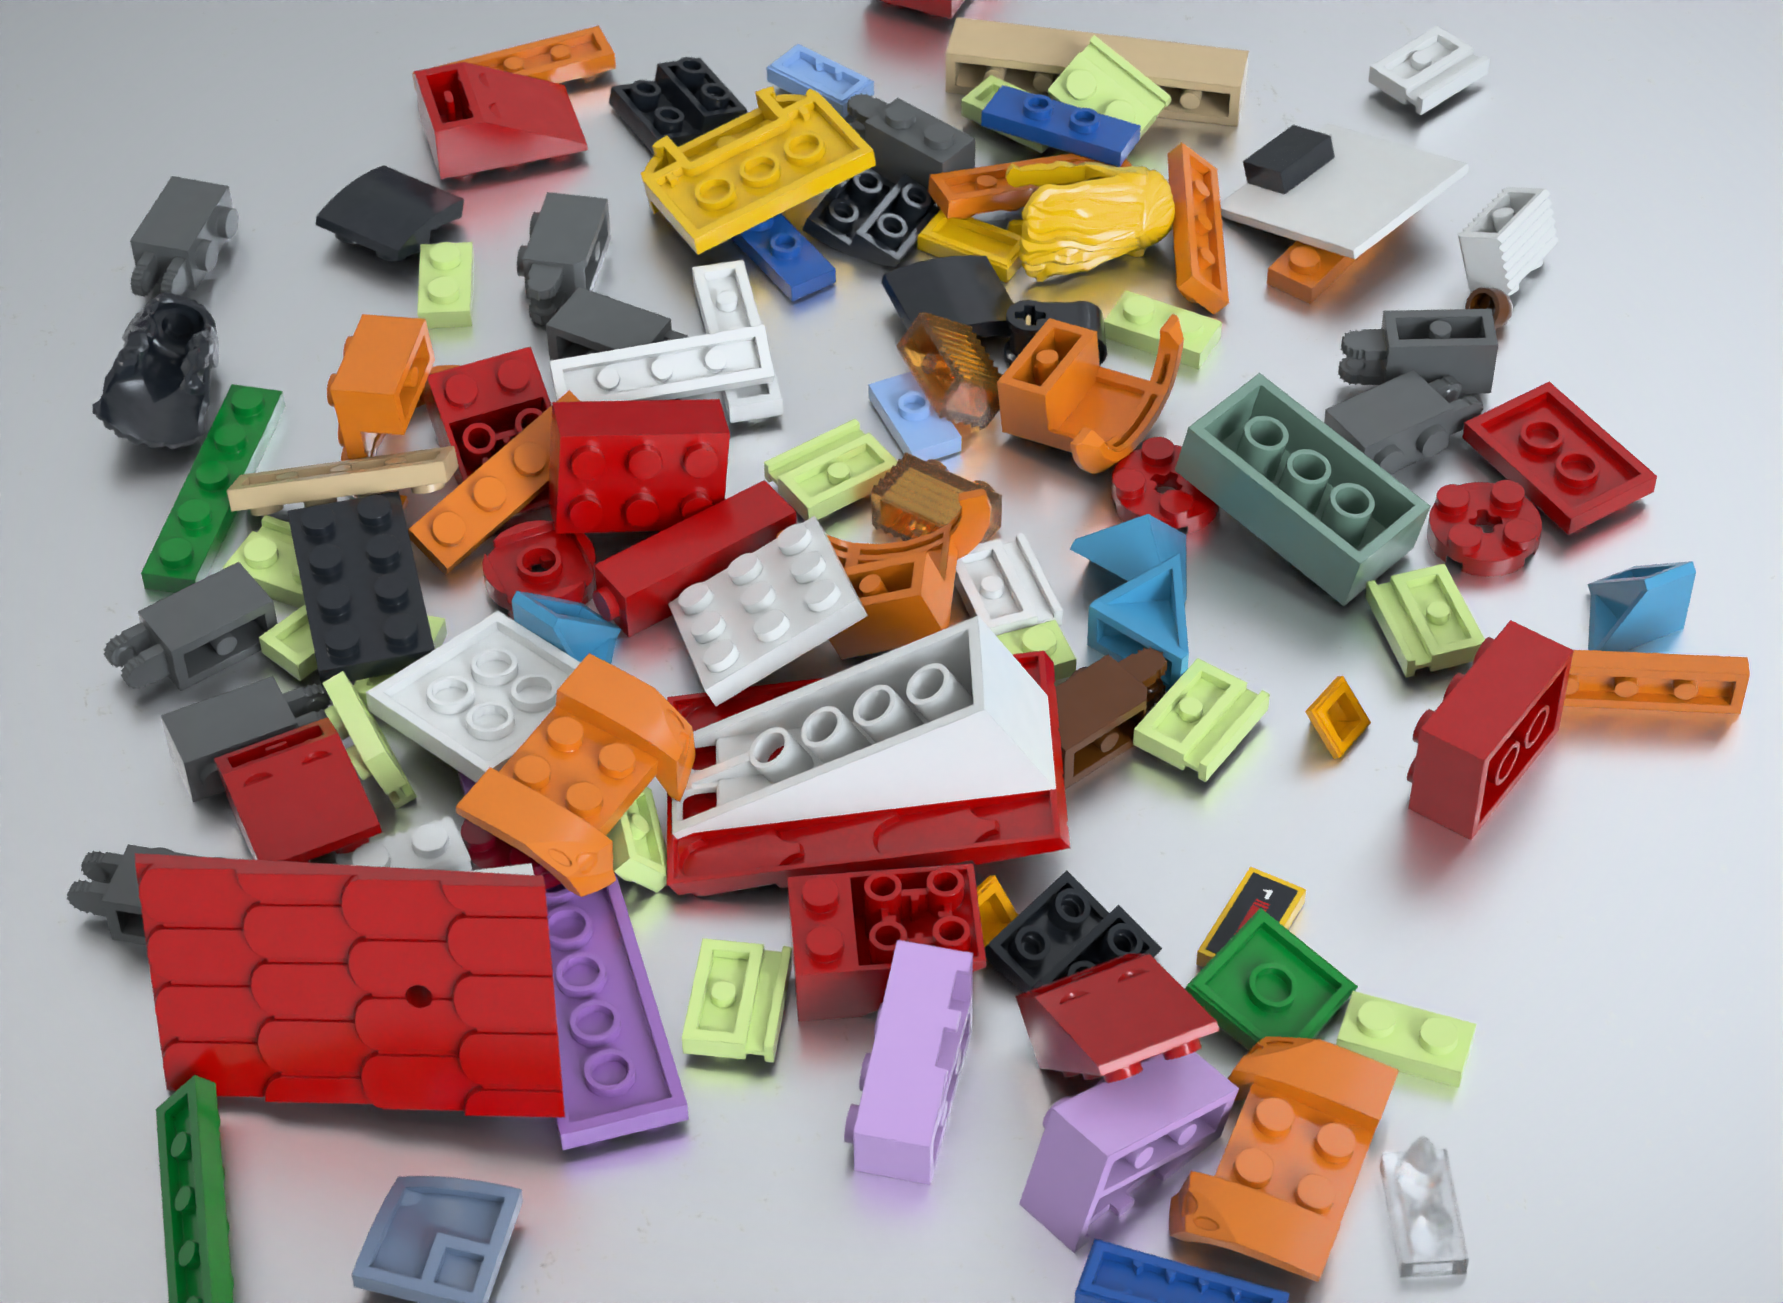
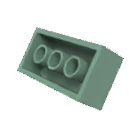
M1258 373L1188 427L1175 468L1178 474L1343 606L1366 588L1367 581L1376 580L1414 548L1431 507L1261 373Z

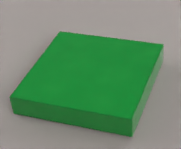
M1260 908L1187 984L1185 990L1217 1021L1219 1027L1247 1050H1250L1265 1036L1315 1039L1350 1000L1352 992L1356 991L1358 986Z

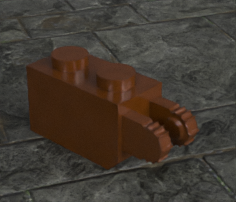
M1151 647L1149 649L1143 648L1141 651L1138 650L1137 654L1132 653L1120 662H1117L1108 654L1088 667L1079 668L1069 679L1056 686L1059 717L1058 731L1060 732L1064 772L1062 775L1065 789L1134 746L1135 727L1146 716V712L1152 709L1155 703H1158L1165 695L1166 686L1163 685L1161 676L1165 675V671H1167V661L1163 656V652H1159Z

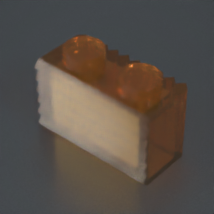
M926 312L919 313L896 345L899 354L939 419L944 417L947 421L953 419L955 423L962 422L964 426L969 424L971 428L977 426L979 430L987 428L1000 410L997 381L1003 374L998 373V367L993 366L994 360L989 359L990 354L985 352L984 346H981V340L976 339L977 333L972 332L971 326Z
M905 452L903 458L898 459L896 466L893 465L890 472H886L884 479L880 478L878 485L873 486L871 491L872 525L876 530L881 528L885 534L891 532L894 538L900 537L903 541L930 534L950 523L956 517L961 508L958 501L959 493L982 488L986 490L991 504L989 527L980 542L984 543L988 542L1002 526V495L995 492L984 481L975 480L972 482L950 472L937 460L928 459L925 461Z

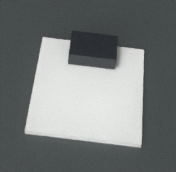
M1329 123L1319 131L1292 125L1243 161L1247 183L1220 202L1221 216L1356 259L1469 173L1468 163Z

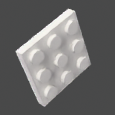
M815 516L801 524L787 527L775 540L753 553H746L737 557L728 568L705 582L695 583L687 587L678 598L668 603L704 690L715 706H718L868 616L825 531Z
M496 611L367 691L368 711L474 782H477L489 767L500 771L556 706L557 689L581 662L503 613Z

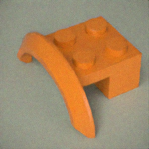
M362 314L353 336L347 337L344 344L343 360L337 373L331 374L327 385V400L329 405L335 408L339 423L338 441L340 446L343 447L341 461L375 457L377 449L386 434L404 435L415 408L425 404L423 399L424 389L429 374L460 366L438 365L432 367L435 357L426 319ZM400 495L405 513L409 503L408 498L405 495Z
M1172 314L1160 329L1158 354L1150 380L1100 367L1097 331L1049 318L997 381L1002 432L1071 452L1074 461L1080 469L1091 474L1103 473L1132 453L1144 440L1159 418L1170 396L1180 365L1184 344L1178 316Z
M981 488L959 493L958 501L961 508L950 523L930 534L907 541L883 544L852 543L827 535L868 615L828 639L841 660L897 649L949 628L957 560L968 555L982 541L989 527L991 504L986 490Z

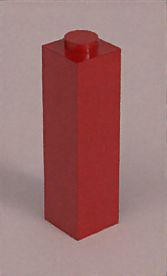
M763 480L595 564L597 590L592 593L594 604L603 619L607 622L613 620L629 638L672 616L673 614L668 603L678 598L687 587L695 583L705 582L728 568L737 557L755 552L775 540L780 531L797 524L796 511Z

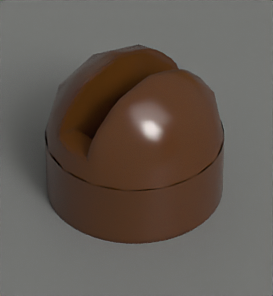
M1482 287L1474 290L1469 295L1465 309H1492L1496 330L1508 323L1512 316L1513 306L1510 297L1502 290Z

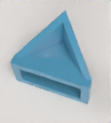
M1150 514L1077 538L1070 547V550L1127 581L1180 553L1184 603L1187 600L1186 534Z
M1180 553L1095 599L1089 605L1087 645L1105 656L1109 654L1117 662H1120L1132 653L1137 654L1138 650L1141 651L1143 648L1149 649L1151 647L1159 652H1163V656L1167 661V671H1165V675L1161 676L1163 685L1166 686V692L1188 669L1189 648Z
M1693 561L1633 566L1588 583L1591 594L1588 650L1624 652L1684 629L1696 576Z
M516 591L512 599L515 622L579 662H582L590 653L611 664L616 639L621 628L611 622H607L601 615L581 602L577 603L566 599Z

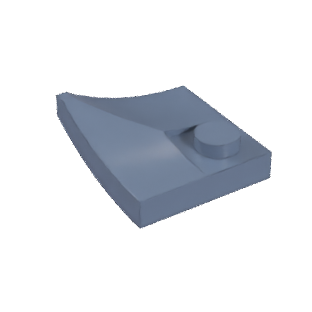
M398 1177L384 1199L352 1272L354 1287L417 1303H488L523 1203L522 1189L455 1177Z

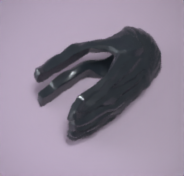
M163 292L152 298L127 326L122 336L125 342L124 348L118 353L111 370L106 375L103 394L100 400L92 405V411L99 420L103 421L105 428L114 430V434L117 437L127 438L136 446L144 443L150 448L167 446L170 449H176L181 446L192 445L205 433L204 417L210 404L211 369L218 367L219 344L215 320L205 306L186 296Z

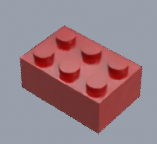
M720 399L552 402L548 501L555 533L663 531L725 500L730 431Z
M1512 620L1507 623L1495 639L1487 637L1475 655L1473 666L1465 675L1457 673L1453 677L1445 691L1443 702L1435 711L1427 709L1420 717L1414 729L1412 739L1418 743L1416 756L1407 773V781L1412 783L1408 809L1472 840L1559 731L1574 650Z

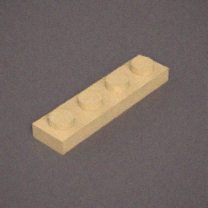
M448 446L243 474L228 488L227 495L231 512L250 509L251 515L263 516L279 512L284 508L285 504L303 502L304 507L337 502V497L357 495L358 498L389 493L391 490L411 488L414 494L435 492L445 487V483L451 479L459 466L455 447Z

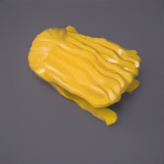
M1056 161L1051 164L1039 163L1022 167L1012 163L1006 171L1007 183L1014 188L1031 184L1039 187L1031 194L1022 210L1023 219L1009 221L1006 229L1021 235L1019 242L1021 265L1026 275L1030 278H1035L1037 282H1043L1048 277L1090 271L1101 263L1124 254L1133 257H1143L1146 248L1160 242L1172 229L1175 219V206L1171 187L1164 176L1155 169L1149 170L1144 166L1115 167L1099 162H1083L1076 165L1066 161Z

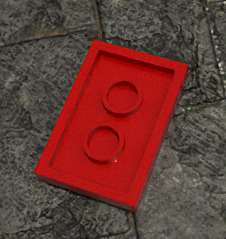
M1550 381L1464 422L1462 439L1507 480L1520 484L1525 490V496L1568 535L1653 493L1655 490L1657 475Z

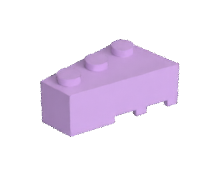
M897 940L884 1000L879 1006L876 1017L872 1052L866 1053L861 1068L859 1089L863 1092L860 1105L851 1104L845 1124L844 1142L854 1145V1171L931 1185L972 1034L973 953Z
M1196 1052L1171 1060H1164L1163 1054L1152 1056L1141 1061L1142 1072L1111 1083H1106L1105 1079L1102 1078L1094 1087L1072 1098L1063 1097L1059 1099L1047 1111L1043 1119V1127L1045 1129L1019 1204L1073 1253L1089 1241V1234H1087L1089 1225L1110 1209L1120 1217L1134 1206V1199L1128 1195L1153 1174L1164 1182L1222 1135L1239 1088Z

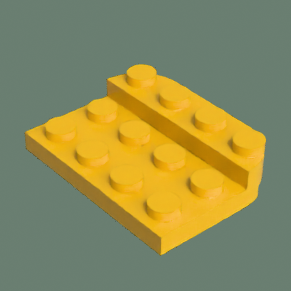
M774 86L755 92L758 108L679 147L668 136L661 138L652 145L654 156L646 165L645 170L641 172V177L652 213L661 212L698 255L875 166L873 149L828 101L815 90L810 88L805 96L799 94L775 95Z

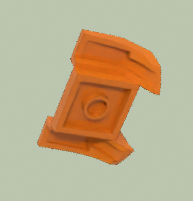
M589 653L557 689L556 706L500 771L489 767L455 806L456 813L531 857L555 876L567 890L580 897L589 895L616 881L613 870V841L606 835L652 779L656 776L669 796L679 802L681 801L695 759L692 726L654 687Z
M1265 1036L1242 1057L1227 1078L1239 1088L1234 1101L1245 1100V1103L1215 1176L1191 1171L1180 1191L1171 1198L1169 1211L1170 1236L1184 1242L1205 1243L1230 1249L1319 1282L1399 1070L1321 1039Z

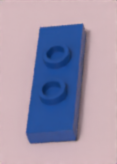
M1005 85L1000 87L981 113V126L1117 167L1122 165L1140 140L1141 125L1100 114L1090 108L1076 107L1052 100L1045 95L1032 94Z
M781 213L731 238L791 301L836 283V269Z
M1094 1238L1075 1291L1074 1303H1288L1290 1293Z

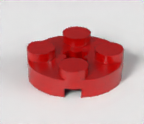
M1152 437L1145 440L1142 448L1132 451V453L1121 459L1112 473L1111 497L1116 503V513L1123 522L1150 514L1175 529L1188 526L1187 534L1206 527L1216 517L1220 506L1175 471L1182 446L1174 445L1169 439L1164 437ZM1159 487H1171L1176 489H1168L1164 493L1157 492V488Z
M1500 480L1496 483L1471 482L1461 485L1448 484L1441 487L1436 494V501L1429 514L1427 539L1434 554L1446 563V558L1449 556L1454 561L1462 563V572L1480 577L1508 575L1524 567L1525 558L1532 553L1535 555L1538 550L1542 530L1541 516L1534 504L1524 497L1525 490L1517 482ZM1477 525L1492 527L1493 532L1483 533L1482 528Z
M528 521L514 525L501 532L493 540L494 549L488 554V557L486 553L484 555L482 568L486 590L496 604L508 610V614L513 620L512 599L516 591L566 599L583 604L590 602L593 598L592 593L595 591L594 565L596 564V554L592 542L584 533L556 534L553 521ZM541 564L544 569L549 570L532 572L531 567Z

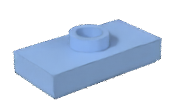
M800 44L794 46L767 67L768 82L792 94L804 96L807 90L811 88L821 94L843 118L849 115L847 103L851 96L853 97L855 94L859 95L861 93L870 96L874 95L873 80Z
M918 369L868 384L869 400L911 466L961 451V435Z

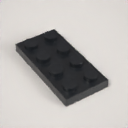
M399 491L287 511L322 687H324L323 682L342 671L350 682L398 673L435 650Z

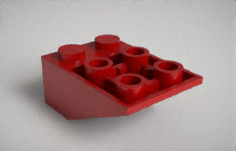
M466 62L414 71L420 119L440 179L467 176L471 173L501 167H513L521 163L551 157H564L568 154L588 150L586 139L566 87L563 84Z
M531 346L429 374L425 383L423 397L440 447H455L459 467L453 475L458 486L552 406ZM549 486L515 516L550 507L548 501Z
M328 717L214 758L236 823L255 860L311 863V859L332 851L336 854L354 852L363 844L369 843L370 837L383 833L343 742Z
M973 863L787 877L798 1022L856 1018L877 1011L884 1000L897 940L973 953V972L986 967Z
M1129 953L1015 996L1039 1068L1062 1071L1064 1077L1083 1074L1084 1080L1104 1076L1106 1083L1120 1081L1142 1072V1060L1159 1054H1163L1164 1060L1189 1055L1202 1048L1199 1038L1220 1031L1217 1021L1150 954Z

